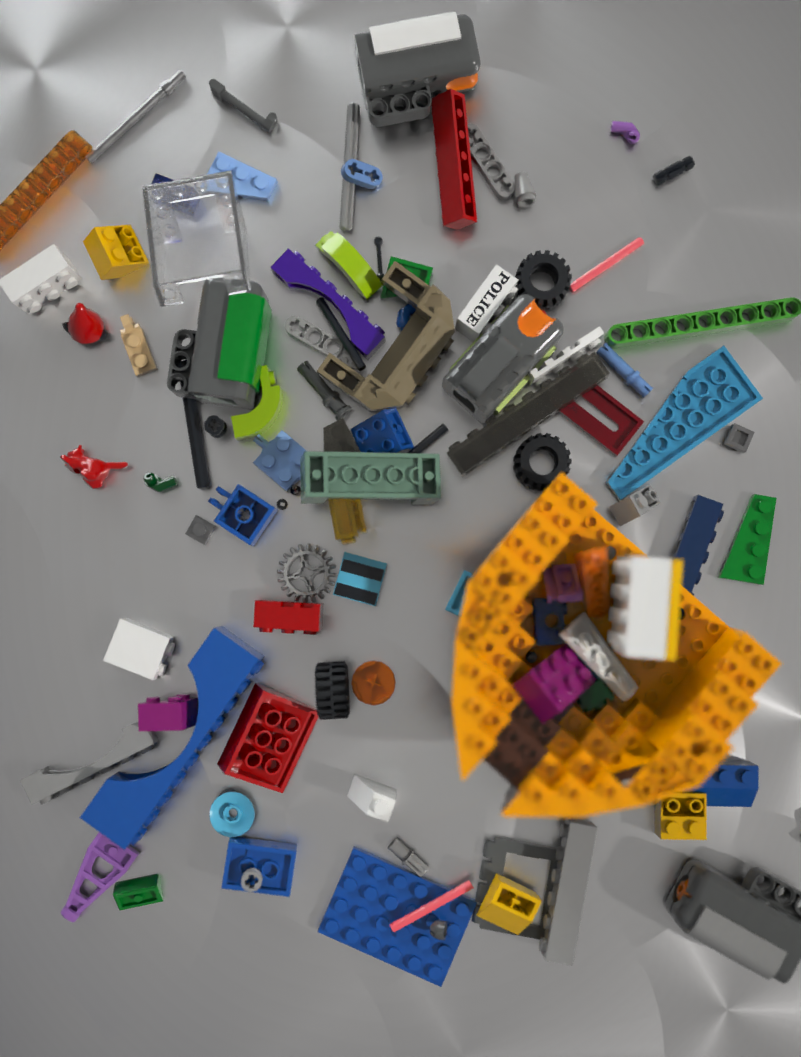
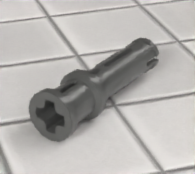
M308 361L298 366L297 371L323 399V405L329 407L335 414L337 421L341 420L351 411L352 407L350 405L347 406L339 397V392L333 391Z

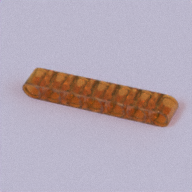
M75 130L69 131L0 204V250L86 159L85 156L92 151V145Z

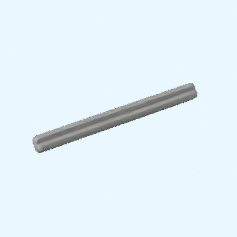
M353 102L347 106L344 164L350 159L357 160L360 106ZM350 166L348 169L351 170V174L353 175L355 172L353 171V167ZM344 178L342 179L339 228L343 231H350L353 223L355 184L346 181Z

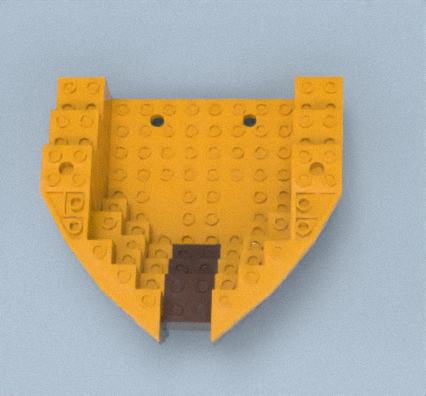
M562 472L557 475L513 525L468 581L455 638L452 709L461 780L464 781L482 759L510 783V787L505 794L504 803L501 805V815L503 817H584L644 806L699 787L734 748L727 740L759 705L752 697L782 665L778 659L748 633L729 627L681 585L680 607L683 609L684 615L679 619L676 661L625 657L612 649L639 687L632 697L623 702L613 692L615 699L610 701L609 698H606L607 704L597 711L593 708L587 712H584L577 703L579 697H577L560 713L542 724L514 688L513 684L567 643L559 634L585 610L582 601L559 603L558 600H552V603H548L541 572L545 568H552V565L575 564L574 553L595 547H612L615 555L612 559L608 560L609 607H613L614 598L610 597L611 584H615V574H612L613 560L616 561L617 556L648 557L595 511L594 508L598 503ZM609 612L600 619L589 618L606 642L607 632L612 628V621H609L608 617ZM530 651L537 654V660L534 663H529L526 660V654ZM632 779V781L628 785H626L622 781Z

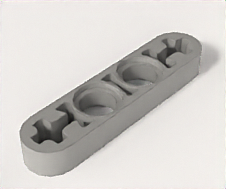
M468 124L469 134L474 133L473 139L476 143L473 146V141L469 137L472 160L496 197L504 201L509 200L515 191L513 180L476 125ZM478 149H485L488 155L485 158H479L475 152ZM495 166L498 168L499 174L497 176H490L487 169ZM501 178V183L503 184V186L509 187L508 193H506L505 191L501 192L502 186L499 182Z
M291 316L286 320L285 329L291 337L326 357L329 354L327 346L333 342L337 343L339 350L332 355L339 359L344 346L338 338L301 317ZM299 322V327L305 331L303 338L301 337L303 335L302 332L298 329H295L294 332L292 331L291 324ZM312 332L320 334V340L316 343H311L308 340V336ZM342 355V359H339L350 368H357L353 361L349 364L348 358Z

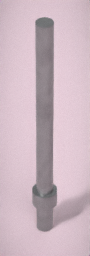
M179 70L168 81L165 80L161 83V88L86 155V159L92 164L166 95L172 94L175 91L174 88L186 78L185 74Z

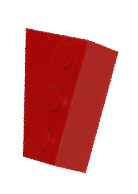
M255 600L253 627L259 628V632H272L273 629H281V633L293 634L295 630L304 631L303 634L317 635V632L321 631L323 626L324 603Z

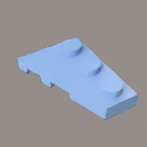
M218 152L199 190L201 193L209 194V192L220 193V195L224 196L236 195L247 199L269 201L278 181L270 175Z

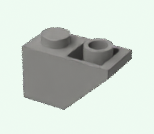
M648 484L609 508L618 524L622 526L660 504L656 491Z

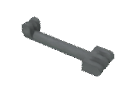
M216 79L209 81L212 95L221 102L225 100L269 133L275 128L278 123L275 113H269L265 119L227 92L225 86Z

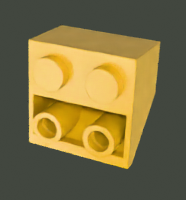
M131 224L94 227L83 241L101 280L121 278L149 263Z
M679 793L657 801L654 810V833L660 839L707 840L706 793Z
M496 873L478 910L477 916L518 935L532 923L542 900L535 891Z

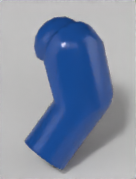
M409 304L398 311L396 324L397 327H400L401 331L416 310Z

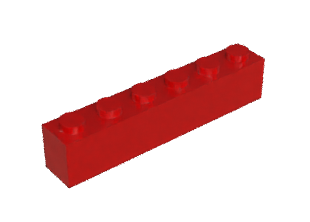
M450 88L433 97L431 105L443 226L459 230L477 223L465 95Z

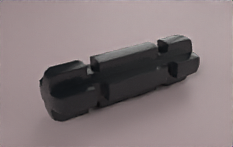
M687 156L682 161H678L664 168V170L656 172L653 175V180L656 185H660L665 180H670L682 174L683 171L692 169L695 162L691 156Z

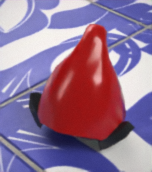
M77 303L68 322L62 323L64 330L71 335L72 339L81 344L100 342L108 335L100 315L86 308L82 303Z

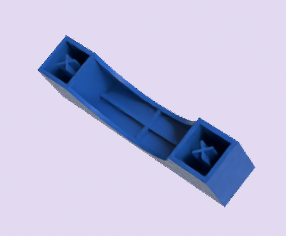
M223 626L214 627L187 665L196 683L199 706L196 726L185 749L172 763L160 769L144 773L117 772L104 782L80 818L125 850L130 844L135 846L138 840L140 841L148 829L146 827L161 812L158 808L167 803L174 792L171 789H175L187 775L184 772L185 769L188 770L199 758L200 755L197 752L209 744L213 738L210 735L211 732H215L226 719L223 715L235 707L239 701L236 698L237 695H241L252 682L249 680L251 675L254 676L261 670L265 664L262 662L265 656Z

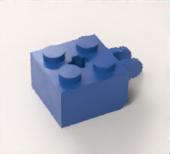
M240 484L236 486L232 494L218 486L216 491L220 495L227 497L228 500L224 506L215 498L210 497L208 500L209 503L220 509L214 522L245 543L254 546L278 509ZM249 510L250 518L243 521L244 516L241 515L242 512Z

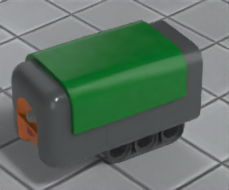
M217 276L209 277L205 280L202 288L197 331L182 329L177 331L173 338L167 387L176 396L194 399L205 404L254 409L255 395L260 394L261 368L265 362L272 312L269 300L259 283ZM191 338L187 346H182L184 339ZM187 359V365L179 368V362ZM179 381H184L182 389L176 390V384Z

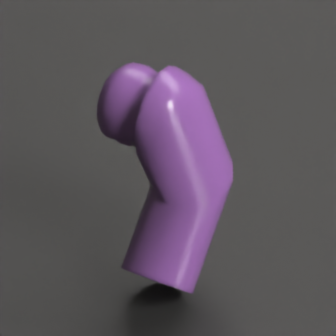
M612 121L610 132L621 133L627 142L631 144L639 140L640 133L633 123Z

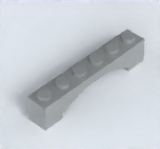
M138 722L122 729L124 734L116 746L97 762L68 771H53L49 767H45L20 781L31 804L40 801L42 805L54 799L52 794L60 791L62 795L74 789V783L80 781L81 784H84L94 779V773L100 771L101 774H104L114 769V763L121 761L124 764L134 759L133 754L139 751L144 754L154 749L153 744L159 741L155 731H139Z

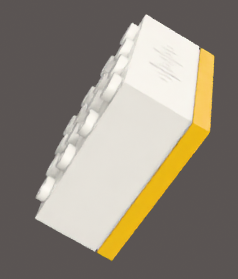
M617 556L616 561L613 560L612 574H615V584H611L610 597L614 598L613 607H610L608 615L609 621H612V628L607 632V644H610L611 649L625 657L676 661L683 560L640 556Z

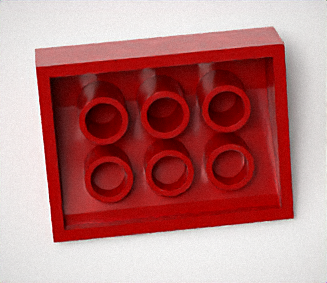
M255 683L217 765L226 775L283 793L318 719L317 710L278 691Z

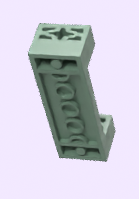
M305 451L300 459L301 504H324L327 499L411 500V505H433L441 499L439 454Z

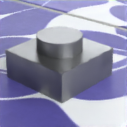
M734 423L731 425L723 444L745 453L755 432Z
M195 515L185 534L206 545L216 525Z

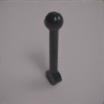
M376 237L374 244L377 248V277L382 281L384 277L381 258L383 240L381 237Z

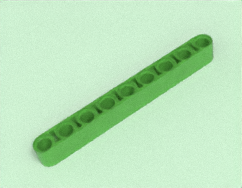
M791 297L616 324L607 331L604 341L611 348L616 349L786 323L801 314V301ZM786 306L791 308L792 314L786 311ZM764 309L770 312L771 317H767L764 314ZM742 313H746L749 316V321L742 317ZM720 316L726 317L728 324H724ZM699 319L706 322V327L699 325ZM677 322L685 326V331L677 328ZM655 326L662 327L664 334L657 333ZM633 329L640 330L642 337H636ZM611 333H618L621 337V340H614L611 336Z

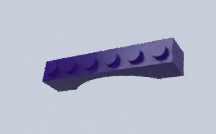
M288 248L270 267L273 274L288 288L310 291L330 302L346 322L351 343L355 349L369 360L386 342L384 330L377 324L373 326L368 321L369 317L362 310L359 309L357 311L352 307L353 303L347 296L343 295L341 297L336 292L337 288L329 280L325 282L320 277L321 273L314 266L309 267L304 263L305 259L299 252L295 251L293 253Z

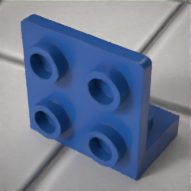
M396 408L382 410L351 428V433L360 452L401 453L414 448Z

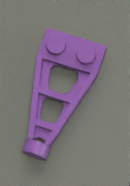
M99 832L86 851L67 903L61 910V915L68 921L76 922L84 909L128 871L139 855V852L131 846L124 850ZM99 856L113 865L112 872L102 879L92 873L94 861ZM86 878L97 885V889L89 897L79 892Z

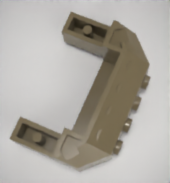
M394 261L382 278L381 284L416 310L371 375L368 374L364 378L331 353L328 354L317 370L320 376L370 412L402 407L404 403L409 405L416 395L413 393L417 385L422 387L429 377L425 374L430 367L433 369L441 360L438 355L442 349L447 351L454 342L451 338L455 333L450 299L435 285L432 284L430 287L396 261Z

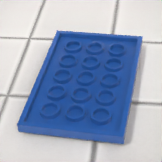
M354 846L317 932L442 987L477 902L475 899L462 894L400 930L393 932L390 927L391 923L452 889L423 876L419 877L412 871ZM442 920L447 922L445 940H437L431 936L430 925L434 921Z

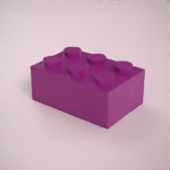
M566 643L514 683L513 686L541 723L544 724L560 713L596 680Z

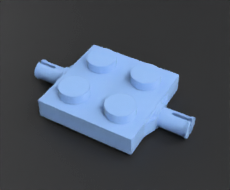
M283 430L269 442L258 434L257 438L255 437L253 441L263 449L253 464L283 490L288 492L295 483L301 481L300 459L306 450Z

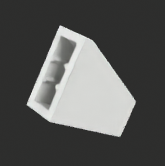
M355 774L347 797L365 814L389 822L396 802L397 789Z

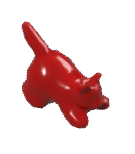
M82 445L68 452L67 456H60L65 462V466L71 472L80 474L85 483L93 489L102 487L103 481L111 469H122L128 465L127 462H104L99 459L86 457Z

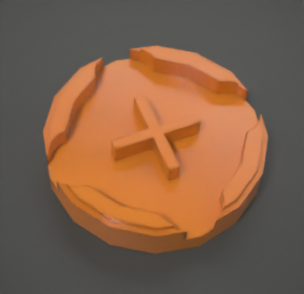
M372 660L364 662L356 669L351 685L353 693L358 700L369 705H379L390 699L394 692L396 681L394 673L389 666L383 662Z

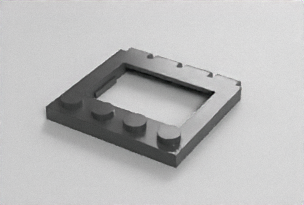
M494 837V841L485 840L483 857L491 858V861L482 860L479 879L487 881V883L478 882L475 901L478 903L483 902L496 873L503 876L507 852L537 859L551 860L540 925L530 924L518 934V936L540 940L545 934L543 920L545 914L549 912L547 899L549 892L553 890L552 871L557 868V848L501 837ZM476 904L472 915V922L478 923L480 929L516 935L478 917L477 913L481 905Z

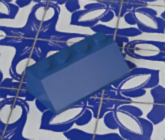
M722 761L699 787L681 793H706V806L751 807L759 789V766L750 761Z

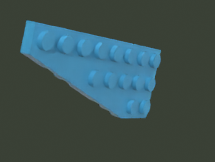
M725 346L719 348L685 373L606 482L618 501L763 399Z

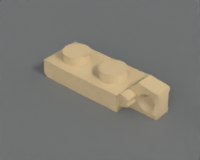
M129 314L121 316L120 319L124 329L120 330L121 338L135 375L140 377L158 370L143 329L139 324L134 325Z

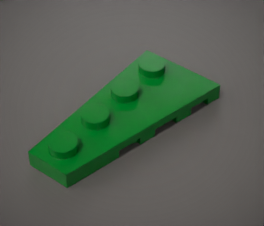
M757 494L751 496L742 517L740 528L734 536L732 547L727 553L724 566L717 578L764 585L777 498Z

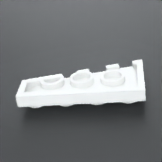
M600 326L577 340L573 347L568 346L556 355L557 358L554 360L551 357L538 370L537 368L531 370L528 373L530 380L527 385L529 387L534 384L536 386L541 385L547 380L546 376L548 374L560 372L566 367L564 363L570 359L572 362L576 361L583 355V350L588 347L591 350L601 343L600 339L604 335Z
M585 612L579 614L559 634L623 702L630 699L639 688Z

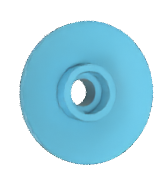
M230 791L221 794L214 800L209 815L213 828L219 834L226 837H238L246 833L252 826L255 811L252 802L247 796L240 792ZM230 809H235L237 811V815L232 816L230 814Z

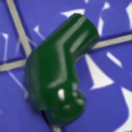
M148 472L143 477L145 485L157 492H162L178 485L174 475L162 479L154 473Z

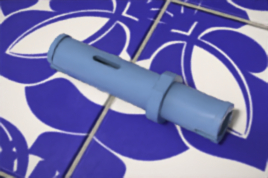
M607 343L596 352L626 381L625 384L627 386L631 385L642 398L653 389L639 375L640 372L638 370L634 371Z

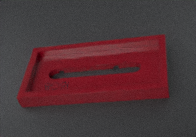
M574 368L547 402V404L615 457L618 456L644 423L641 418L576 368ZM574 393L579 394L584 400L618 426V430L612 431L573 401L571 395Z

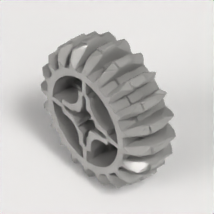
M307 543L306 550L303 549L302 544H299V552H296L294 548H290L292 556L290 557L286 553L283 555L287 562L279 561V565L285 566L284 570H277L278 574H284L283 578L277 579L278 582L285 581L286 583L281 587V590L284 591L289 588L290 591L287 593V596L291 597L295 593L294 601L296 602L303 596V603H307L308 596H310L312 603L316 602L315 595L323 599V590L326 593L331 592L326 586L328 584L331 586L335 585L334 581H330V577H337V573H330V569H335L336 565L328 564V562L333 560V557L330 556L325 559L324 556L327 554V551L323 550L319 554L320 546L318 545L311 551L310 543ZM306 555L317 557L323 566L311 567ZM300 557V569L293 574H289L292 563ZM305 567H307L308 570L312 571L318 570L317 572H313V575L309 580H307V577H296L297 575L302 574V571H304L303 569ZM325 572L323 583L315 590V576ZM303 580L308 592L298 590L291 581Z

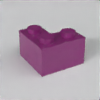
M177 694L176 696L168 697V701H160V697H148L146 702L138 703L139 731H182L196 725L198 697L190 698V694Z

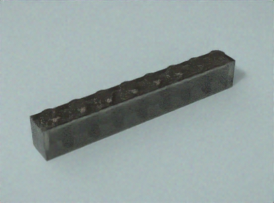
M596 353L582 355L576 360V365L571 368L569 366L563 368L558 373L559 376L554 380L549 378L540 385L541 389L535 393L530 391L521 398L522 402L516 406L513 403L503 410V415L498 418L494 416L487 420L484 428L481 430L476 428L467 435V439L462 443L457 441L448 448L450 451L447 452V456L459 474L464 477L608 379L610 373Z

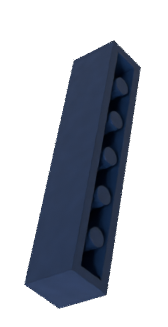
M701 495L693 497V501H695L693 508L687 515L686 520L688 522L684 533H681L679 537L680 544L677 552L672 557V559L683 560L681 585L693 596L692 590L694 585L699 583L702 575L699 572L701 565L706 563L709 556L707 551L709 543H713L716 537L715 526L717 522L721 521L724 514L722 510L723 503ZM681 607L679 611V619H681L684 615V611Z

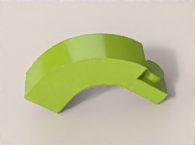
M330 231L315 244L319 252L330 259L342 271L356 292L365 299L370 298L383 286L365 259L338 232L335 234Z
M267 365L261 368L262 398L258 406L251 412L231 416L234 436L238 441L254 438L258 434L264 433L272 426L280 413L283 400L282 388L280 385H272L276 384L274 371H270Z

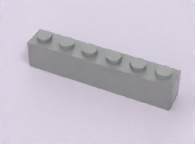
M566 817L565 823L561 824L560 837H562L561 846H558L556 849L557 868L552 871L553 890L549 892L547 899L549 912L545 914L543 920L545 934L544 937L540 938L539 951L542 953L545 961L573 965L597 826L593 822Z

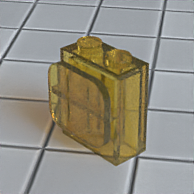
M328 499L335 539L338 542H341L343 545L356 543V538H360V528L363 534L368 533L362 499H356L355 502L353 499Z

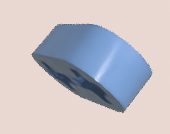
M356 159L348 160L341 168V175L346 181L367 189L376 188L383 179L382 172L377 167ZM350 166L353 167V171L355 172L353 175L351 174V170L348 169ZM373 174L372 177L376 180L371 182V177H369L368 175Z

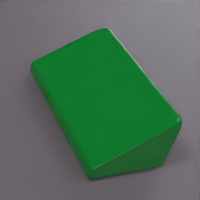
M158 874L120 881L114 885L113 897L119 911L163 902L164 900Z

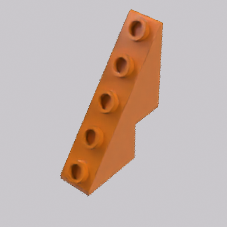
M595 547L573 554L583 593L582 603L585 613L589 618L600 619L610 609L607 547Z

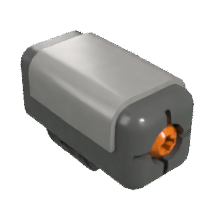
M699 860L688 861L684 865L676 880V885L673 886L666 900V909L674 918L676 924L687 935L765 979L774 978L783 984L787 983L801 960V907H798V903L801 900V890L759 867L750 869L742 884ZM764 876L763 883L757 885L758 878ZM784 887V893L778 896V890Z

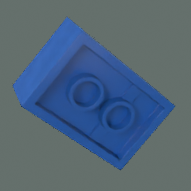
M230 837L221 889L248 892L241 885L242 875L247 869L256 868L263 877L260 888L253 893L290 897L297 844L246 837ZM249 875L246 882H250V885H255V881L258 878H254V875Z

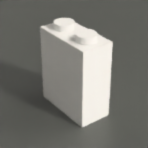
M121 618L103 661L155 680L159 676L162 677L166 670L167 664H165L167 655L170 656L174 650L175 643H173L175 637L130 619Z

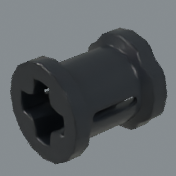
M209 416L204 422L205 430L214 438H221L227 432V424L218 416ZM217 422L220 427H217V431H214L211 427H214Z

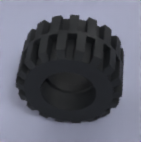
M539 250L534 255L532 253L527 255L526 260L523 259L515 275V278L518 279L516 285L518 288L517 297L522 294L533 296L537 306L542 311H545L546 308L551 310L555 305L558 306L565 298L571 286L572 274H569V265H564L566 260L564 258L559 259V254L557 253L550 255L549 250H545L544 254H541V250ZM536 272H545L552 277L554 288L547 291L538 290L532 285L530 276Z
M538 433L523 441L513 458V469L517 473V479L522 481L521 484L529 486L531 490L543 491L558 474L562 472L567 475L571 469L569 466L572 464V459H569L571 453L569 449L566 450L565 442L561 443L559 437H551L549 433L545 435ZM536 450L548 452L554 460V468L547 475L536 473L530 466L529 458Z
M345 661L317 663L315 667L316 709L320 720L348 718L350 714L348 667Z

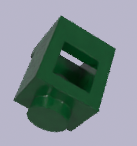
M599 678L578 696L579 700H577V703L584 712L590 711L593 708L597 711L607 704L606 698L612 701L615 699V695L607 684Z

